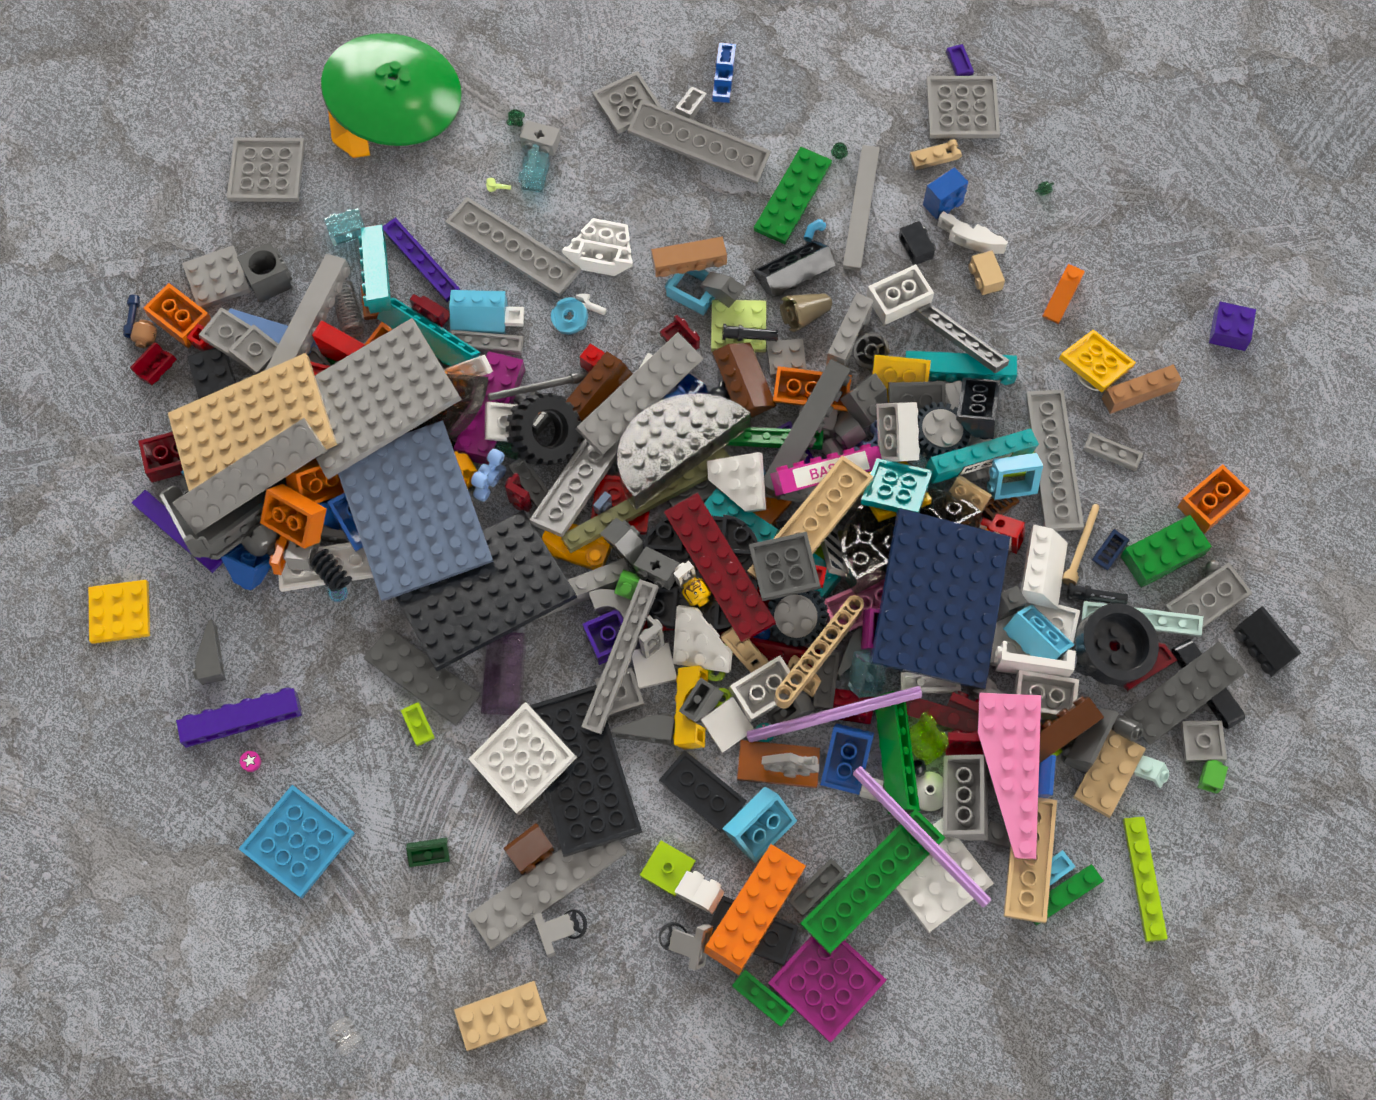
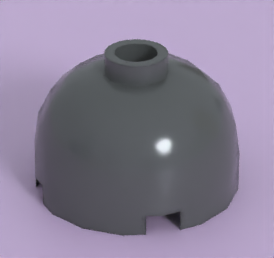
M872 331L863 332L858 335L852 349L855 361L867 369H873L874 355L888 356L890 352L889 343L886 338Z
M260 525L253 531L250 537L247 536L242 541L241 545L254 556L262 557L266 554L271 556L275 553L276 540L280 539L281 535L264 525Z

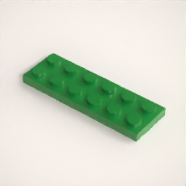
M800 147L756 222L754 231L786 245L829 170L832 160Z

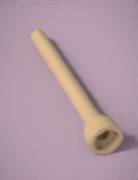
M1098 504L1092 506L1070 569L1063 574L1062 582L1066 585H1069V583L1076 585L1079 579L1077 570L1099 511Z

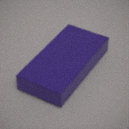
M963 44L948 47L946 53L955 75H973L974 70Z

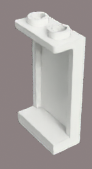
M1003 641L1001 646L997 647L996 653H994L993 664L996 665L995 671L1017 674L1019 670L1069 678L1074 671L1076 651L1067 650L1062 660L1008 653L1007 641Z

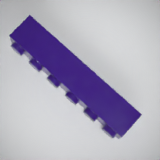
M287 687L280 689L277 693H264L259 698L243 699L237 704H224L219 709H206L201 714L185 715L182 719L176 720L180 743L187 748L302 716L298 693L294 688Z

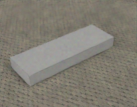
M1091 432L1083 448V451L1133 471L1137 470L1143 456L1142 452Z

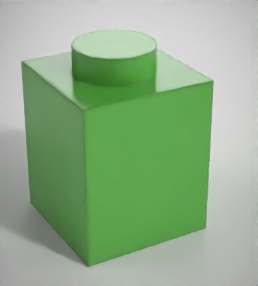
M623 569L614 594L632 600L641 578L637 574Z
M1208 760L1202 767L1197 788L1218 794L1223 789L1228 767L1222 765L1223 763L1220 761Z

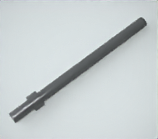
M589 372L571 373L569 376L489 393L487 398L489 401L569 383L572 385L578 384L580 381H583Z

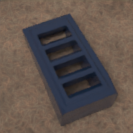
M1113 529L1092 558V561L1108 571L1130 539ZM1112 537L1122 543V545L1119 546L1111 540ZM1109 543L1110 545L1118 549L1117 552L1109 548L1107 544ZM1105 549L1114 556L1111 558L1102 551ZM1099 555L1107 559L1109 563L1106 564L1098 558Z

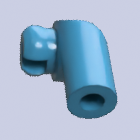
M817 219L809 224L804 240L811 242L815 231L825 230L826 223L822 219Z

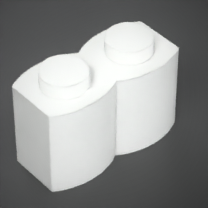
M686 871L675 890V894L679 898L710 914H713L724 892L721 889V884L712 879L710 882L704 880V876L697 871H693V873Z

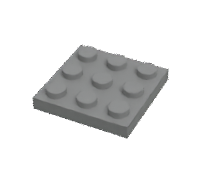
M638 71L592 92L594 99L617 134L628 130L641 100L661 107Z
M234 245L182 263L196 304L202 309L251 292L244 271L237 259L238 255Z

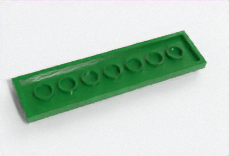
M917 809L909 815L938 845L945 840V837ZM900 824L800 925L831 954L930 853Z

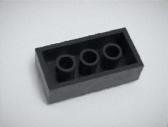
M213 348L187 356L199 399L236 383L229 356L220 350Z

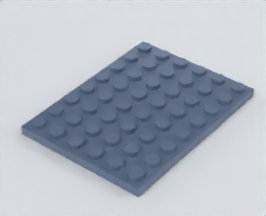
M443 420L403 434L338 473L382 602L494 562Z

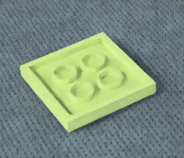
M712 300L711 352L727 344L751 343L754 352H766V340L743 339L737 341V339L727 338L722 340L723 323L727 326L742 325L744 328L766 329V301L736 300L728 308L719 300Z

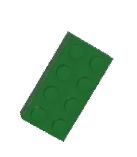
M1189 515L1126 547L1120 557L1142 588L1206 555L1212 546L1192 516Z

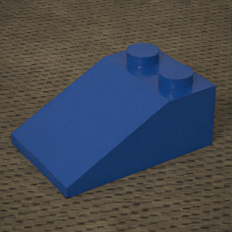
M343 493L328 501V508L356 552L362 549L363 545L346 495Z
M836 723L833 728L820 785L860 795L862 784L853 775V772L860 766L866 771L875 733Z

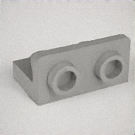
M650 615L646 617L648 628L644 629L638 637L641 653L646 659L665 645L662 632L663 626L658 619H653Z

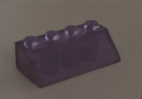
M511 632L487 645L481 714L513 715L521 707L527 641L525 633Z

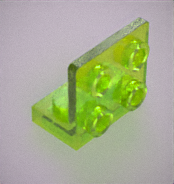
M924 712L921 714L918 723L909 729L912 751L918 759L924 760L927 766L944 755L949 745V740L943 731L940 732L938 730L935 719Z

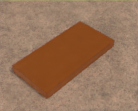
M741 740L737 781L817 788L818 772L810 773L809 776L796 775L794 778L784 776L782 772L765 770L764 765L761 763L762 756L793 753L801 757L816 756L818 758L817 764H819L820 748Z

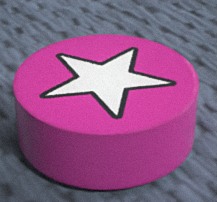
M247 751L240 757V765L245 771L254 772L260 767L261 758L256 752Z

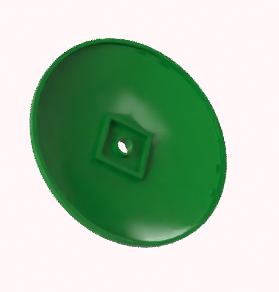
M377 33L360 36L346 42L329 57L321 77L322 97L333 118L352 134L377 144L407 146L428 141L441 134L451 125L460 108L461 85L458 75L450 62L430 45L404 35ZM389 77H395L397 80L389 79Z

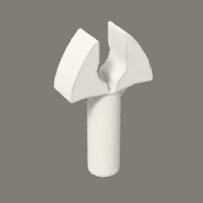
M590 294L576 295L577 300L584 302L583 304L586 309L605 315L606 308L591 303L589 301Z

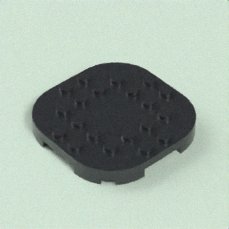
M712 516L747 573V570L753 564L749 544L758 542L754 532L745 522L734 516ZM667 517L662 518L654 527L652 526L645 538L643 549L645 547L653 549L679 562V564H685L689 561L694 566L696 579H703ZM747 573L754 587L758 591L757 580ZM648 579L643 580V581H646V582H649V583L654 584L652 581H650V580H648ZM676 581L670 590L664 587L658 589L649 615L653 619H658L663 627L675 630L677 606L696 607L702 612L704 619L713 626L716 632H725L732 627L712 593L708 597L709 602L701 607L698 605L691 606L682 594L683 589L679 587Z

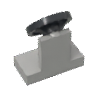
M577 909L569 910L563 916L544 922L541 913L533 915L548 958L556 956L552 942L566 937L570 939L581 938L587 930V919ZM576 913H578L582 918L583 929L579 927V921L578 919H576ZM574 931H577V932L580 933V934H579L578 936H576V937L572 936V935L575 934Z
M671 922L661 928L658 936L659 942L667 951L690 957L688 968L698 970L705 966L707 954L704 953V949L711 938L713 926L708 924L701 925L696 928L695 936L687 934L683 925ZM671 926H679L684 930V932L676 929L672 930ZM668 927V941L665 943V945H663L661 941V935L663 931Z

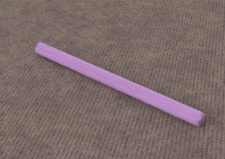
M920 686L757 728L747 731V738L749 742H754L922 697V691Z
M861 766L853 772V775L982 907H985L991 901L990 897Z

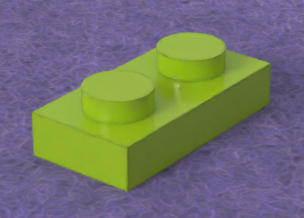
M419 702L400 710L417 747L435 739Z

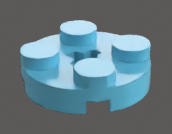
M575 298L561 299L556 303L557 306L552 309L551 321L562 334H575L583 330L587 325V309L582 302ZM568 312L574 315L570 320L565 319L568 316Z

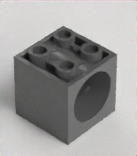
M271 242L237 257L259 303L292 289L290 281L293 279L282 260L278 248H273ZM273 269L267 274L260 275L265 270Z

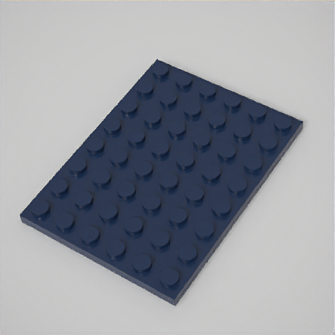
M898 509L870 663L973 688L986 689L1011 536Z

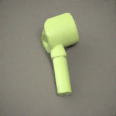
M494 178L486 179V187L489 192H493L496 189L511 190V185L496 184Z

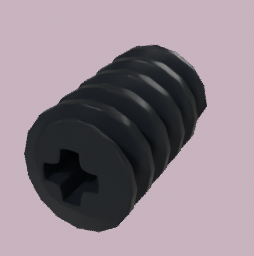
M324 549L312 558L310 566L312 569H315L320 579L324 580L325 585L329 586L330 591H339L352 581V577L347 576V571H342L343 566L337 565L338 560H332L333 554H328L329 550Z

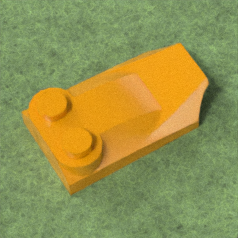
M572 524L568 531L579 525ZM545 530L541 538L553 557L591 570L605 566L612 549L603 537L572 553L569 552L560 536Z

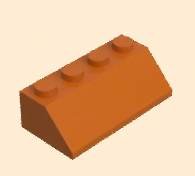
M778 366L773 402L804 406L823 372ZM851 379L846 387L842 386L840 391L843 393L840 398L850 391ZM840 399L832 404L833 410L847 411V408Z

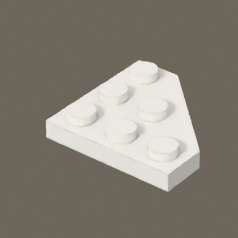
M757 452L707 461L708 480L744 511L749 513L766 510L762 453Z
M677 606L673 664L683 666L699 665L704 669L729 673L732 664V651L719 638L720 635L711 624H708L702 616V612L696 607Z

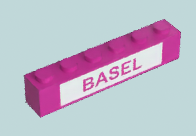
M871 444L859 446L860 450L855 451L854 448L843 450L844 454L842 455L866 472L872 471L877 458L882 459L878 445L871 447ZM835 452L826 455L827 459L821 460L820 456L810 459L808 464L800 461L793 463L792 468H788L787 465L776 468L777 472L770 474L775 495L778 496L818 485L842 455H838Z

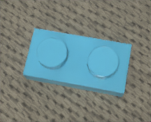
M1063 850L1052 857L1050 886L1076 867Z

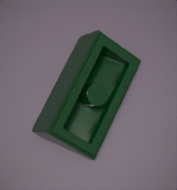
M448 838L408 843L406 846L409 867L450 861Z

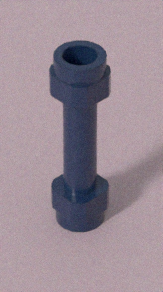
M133 294L129 295L127 299V305L129 306L127 324L123 326V336L126 338H131L136 309L140 307V297Z

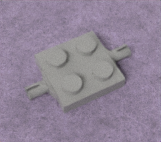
M793 753L762 756L761 763L764 765L765 770L782 772L784 776L794 778L796 775L809 776L810 773L819 772L820 765L817 764L818 758L816 756L801 757Z

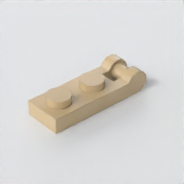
M953 139L941 145L910 152V159L916 171L958 160L962 157V153L957 148V141Z
M732 627L721 635V639L751 673L769 662L750 639L741 643ZM755 659H757L758 662L756 664H753L752 662Z

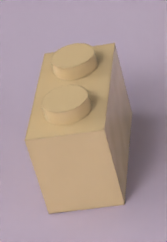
M993 250L972 256L969 271L974 275L976 288L980 289L981 294L985 295L1002 290L1005 279Z

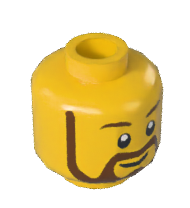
M694 577L683 585L682 594L689 605L701 607L709 602L708 597L711 591L703 579H696Z

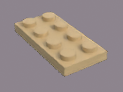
M1110 730L1093 766L1085 774L1073 798L1110 818L1146 748Z
M535 981L454 1009L466 1051L548 1022Z

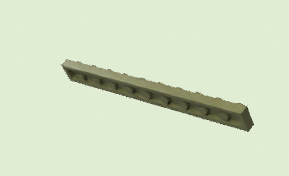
M722 448L571 529L561 537V540L569 552L572 553L602 537L600 533L615 518L622 522L624 520L629 522L707 480V461L728 458L730 456Z

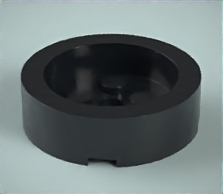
M1113 603L1098 608L1082 620L1075 634V651L1080 665L1089 676L1105 685L1123 686L1132 683L1146 675L1152 669L1158 657L1159 641L1154 626L1142 612L1126 604ZM1110 642L1117 643V651L1110 649Z

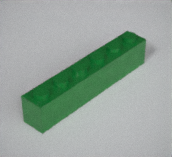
M890 691V692H887V693H884V694H881V695H878V696H875V697H879V696H882V695L894 693L895 691ZM906 702L876 709L885 791L907 814L912 813L915 809L920 811Z

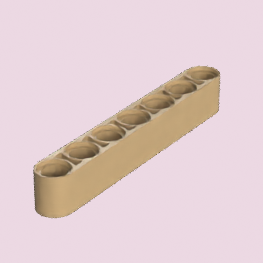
M853 595L845 601L778 686L775 692V704L778 707L788 708L855 624L861 616L864 607L861 597ZM850 605H856L859 609L853 610L850 608ZM844 619L847 621V624L842 625L838 620ZM833 634L836 638L828 639L826 635ZM822 649L824 653L817 654L814 650ZM810 664L813 668L805 669L803 665ZM794 678L799 679L801 683L795 685L791 680ZM787 694L789 698L787 700L780 699L779 695Z

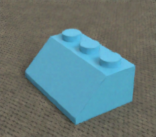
M451 290L449 305L450 331L505 334V311L508 303L506 292Z
M1032 604L1017 612L1003 628L1007 632L1008 637L1015 640L1021 646V649L1031 656L1060 660L1067 650L1074 646Z
M764 787L722 829L731 841L752 862L756 863L765 854L770 844L774 845L797 822V819L777 793Z

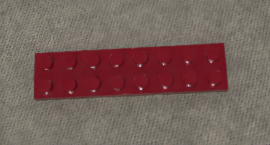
M698 492L664 511L668 521L741 643L775 625L776 621L764 601H762L761 596Z

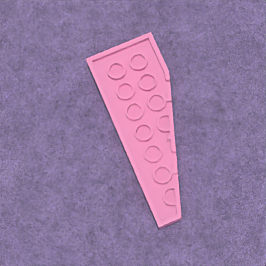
M980 693L978 735L1014 856L1017 859L1036 860L1041 695Z

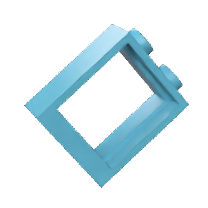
M705 270L686 272L702 281L709 274ZM676 273L665 285L666 296L704 316L715 297L705 291L699 300L679 290L676 286L684 274Z
M1037 453L993 459L992 467L989 469L990 480L987 482V489L992 494L994 500L1038 494L1043 464ZM1026 471L1025 480L1002 483L1003 475Z

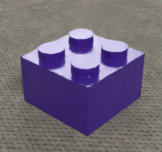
M1220 301L1213 314L1209 343L1245 351L1252 340L1256 309Z
M617 609L582 624L585 636L599 665L608 661L623 623L622 615Z

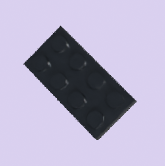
M685 750L659 779V782L720 833L723 831L722 828L735 817L747 802L746 799Z
M722 896L710 923L713 926L711 936L733 904V899ZM775 917L753 954L784 966L799 926Z

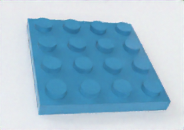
M291 785L240 846L239 850L302 899L355 833L299 789Z

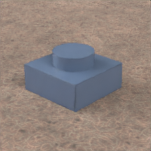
M605 491L593 505L594 513L599 515L612 507L611 495Z

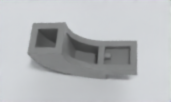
M599 589L589 592L594 608L599 615L617 609L622 617L625 618L631 602L630 599L614 594V590Z

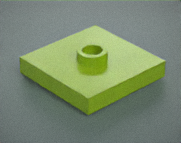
M660 840L642 870L640 877L675 897L676 888L686 871H691L696 860Z

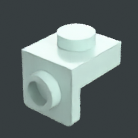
M1144 755L1134 771L1136 776L1153 781L1159 788L1169 778V770L1164 762Z

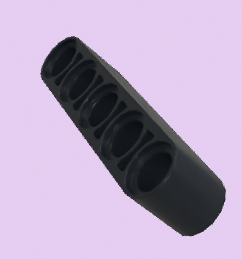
M1187 639L1171 649L1172 654L1182 669L1202 654L1191 639ZM1227 688L1206 703L1218 721H1222L1225 729H1230L1245 720L1243 710Z

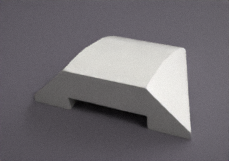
M593 218L581 230V234L577 238H573L571 244L562 250V253L573 264L585 271L616 276L633 265L628 225Z

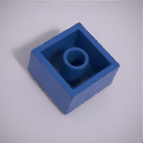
M954 167L927 185L923 206L936 220L943 211L948 214L951 209L963 204L968 181Z

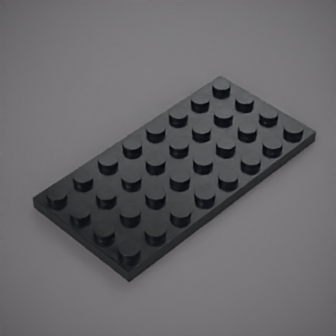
M596 685L529 705L577 757L544 790L563 857L642 833L608 721H606L602 734L581 727L595 694Z

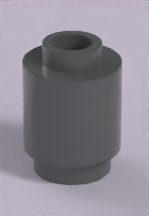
M1118 715L1112 726L1115 733L1132 742L1140 739L1143 734L1142 724L1125 715Z

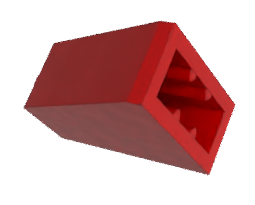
M320 321L312 334L321 354L336 361L344 359L365 346V344L324 321Z

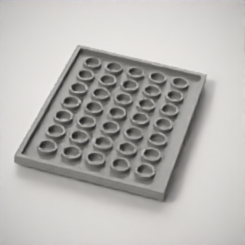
M413 318L315 375L337 442L336 446L327 449L324 453L317 456L316 459L327 479H330L462 400Z

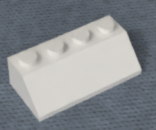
M1033 525L1029 535L1020 591L1027 603L1058 609L1068 543L1055 530L1038 525Z

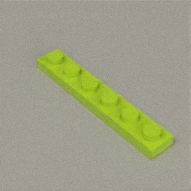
M1144 816L1124 818L1122 821L1145 942L1167 940Z

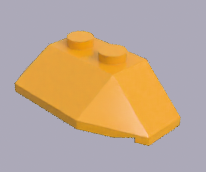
M328 111L332 142L347 152L352 158L370 156L369 141L346 130Z

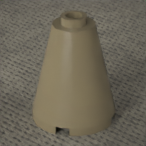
M825 293L786 296L781 299L783 304H780V312L784 324H789L791 328L788 329L796 332L830 311L832 299Z

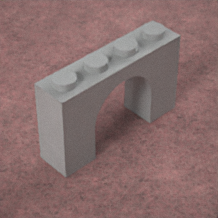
M856 293L828 351L826 366L830 359L846 367L849 366L850 355L858 334L865 332L869 324L874 299Z

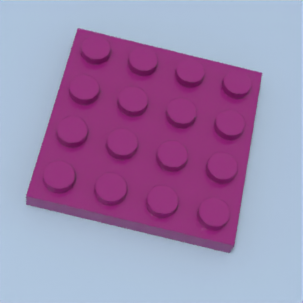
M811 936L768 982V985L831 1043L887 979L845 940L829 954Z

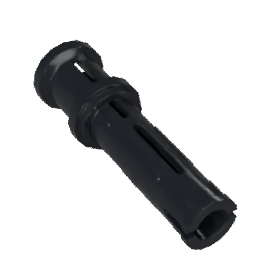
M723 323L722 340L727 338L737 339V341L753 339L777 342L778 330L744 328L742 325L727 326Z
M1069 583L1066 598L1067 600H1083V602L1091 600L1127 605L1128 594L1092 589L1089 585L1082 587ZM1100 595L1115 597V599L1100 597Z

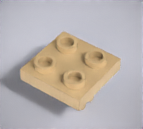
M959 475L943 501L941 508L973 527L992 495Z

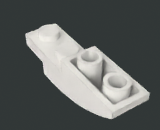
M944 211L939 216L937 226L950 233L948 240L971 250L984 253L993 250L994 254H1004L1008 241L992 233L988 228L977 224L973 229L967 223L959 221L953 215L947 214Z

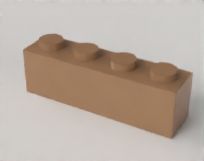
M723 236L651 249V258L656 277H667L671 274H684L688 271H701L705 268L727 265V252Z
M1173 364L1107 388L1102 400L1111 414L1175 391L1182 379Z

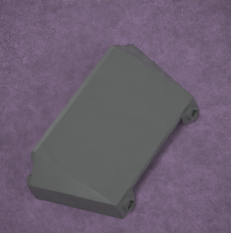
M286 477L269 488L275 487L280 484H284L285 486H287ZM171 486L159 494L193 557H208L218 560L240 544L247 536H251L253 531L262 525L260 520L266 490L196 535L172 503L189 492V490L187 489L182 493L178 487Z

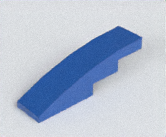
M719 43L712 102L730 103L736 44Z

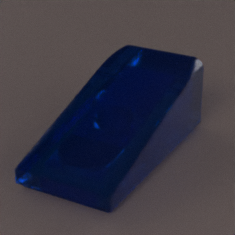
M690 373L675 386L676 388L681 386L688 398L695 404L701 401L708 392L706 384Z

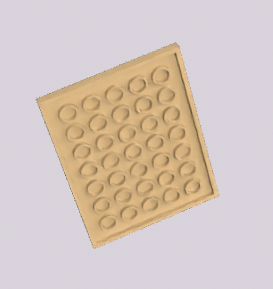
M306 353L168 412L189 491L303 418H305L326 450L337 445L309 356Z

